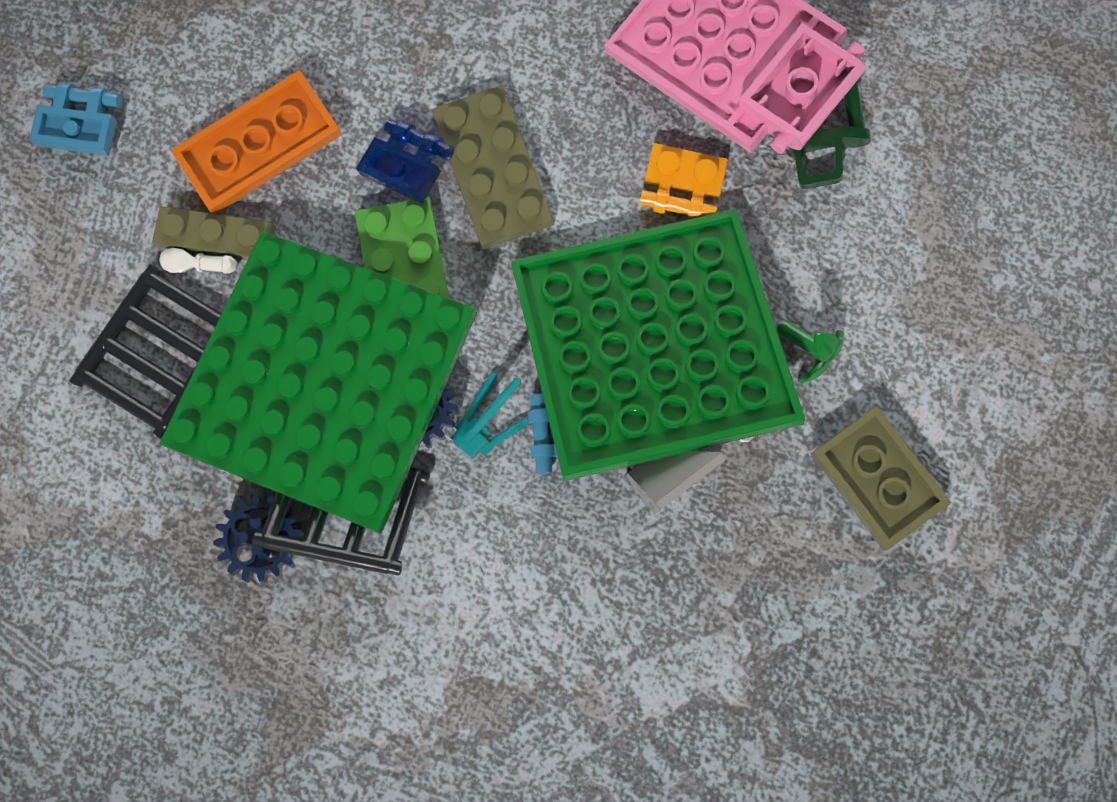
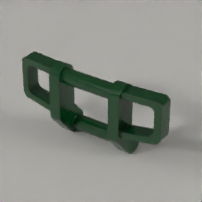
M861 76L844 96L849 126L816 131L801 150L790 148V152L795 155L798 181L801 189L840 183L843 179L842 147L856 148L871 143L870 130L865 128L858 88ZM835 147L836 168L832 173L812 177L805 175L801 153Z

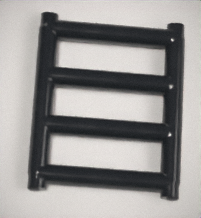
M149 264L81 360L69 382L79 387L86 385L154 428L152 433L157 438L162 439L195 368L184 382L119 342L116 338L130 320L194 361L199 362L205 348L138 308V306L152 288L216 327L222 313L160 276L161 271L155 265ZM106 353L111 354L176 395L163 415L94 372Z
M410 467L383 556L359 551L366 528L352 522L350 523L343 547L319 543L329 513L313 507L302 539L279 535L292 498L278 492L275 495L262 532H255L252 538V545L399 576L402 573V561L399 560L421 485H427L430 479V472Z

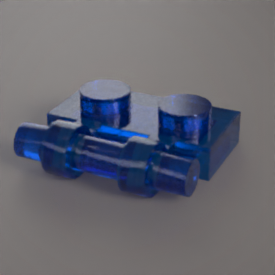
M388 119L384 125V132L391 135L390 138L385 142L374 137L357 165L356 170L361 176L423 204L442 172L436 164L432 163V160L440 157L449 161L454 154V147L444 143L443 138L433 133L426 135L417 131L416 127L411 123ZM411 144L417 147L418 150L414 155L405 151V146Z

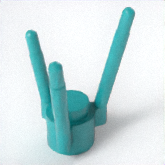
M491 372L463 418L454 426L457 431L450 438L472 459L479 452L486 457L495 446L528 425L527 416L495 437L487 440L492 433L485 427V424L521 384L520 378H514L477 420L474 415L498 377L497 372Z

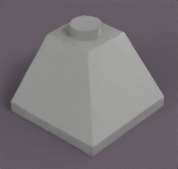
M688 451L674 456L631 465L632 470L625 477L652 513L656 514L727 460L722 452Z

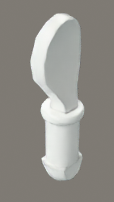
M178 248L165 249L159 258L160 266L171 273H184L196 268L198 272L216 271L230 274L238 266L237 261L231 256H208L199 253L194 257L187 251Z

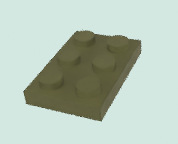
M877 406L810 453L883 551L889 550L951 504L948 497Z

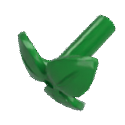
M786 319L777 328V333L814 356L815 364L813 368L797 380L799 383L811 381L822 375L828 369L830 361L832 359L835 360L844 342V331L841 330L836 331V336L827 332H815L813 337Z

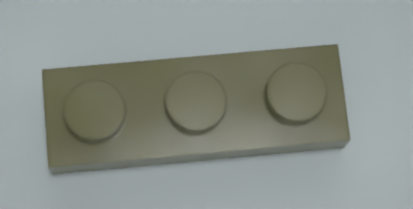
M160 206L152 243L161 248H178L189 252L217 256L227 255L233 258L248 260L261 231L274 235L276 226L273 222Z

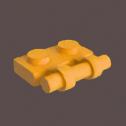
M653 143L644 183L658 186V193L642 190L639 205L654 208L653 212L665 214V211L687 215L688 220L715 214L717 206L703 203V198L719 199L728 159ZM670 189L692 194L691 200L669 196Z

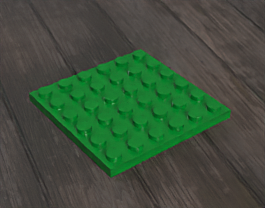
M737 209L511 261L563 482L804 425L805 416Z
M261 231L159 444L382 534L477 315L476 309Z

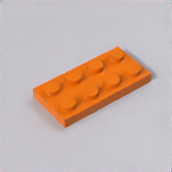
M298 70L175 146L170 151L208 210L212 214H217L337 139L342 133L302 72Z

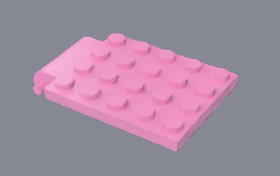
M642 0L604 45L605 52L750 153L756 149L768 133L775 137L770 146L777 153L782 154L787 147L801 150L865 72V65L859 60L865 53L864 47L857 42H853L846 51L839 47L847 37V28L803 0Z

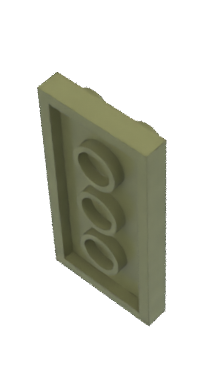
M503 85L431 109L482 250L554 225L553 217Z

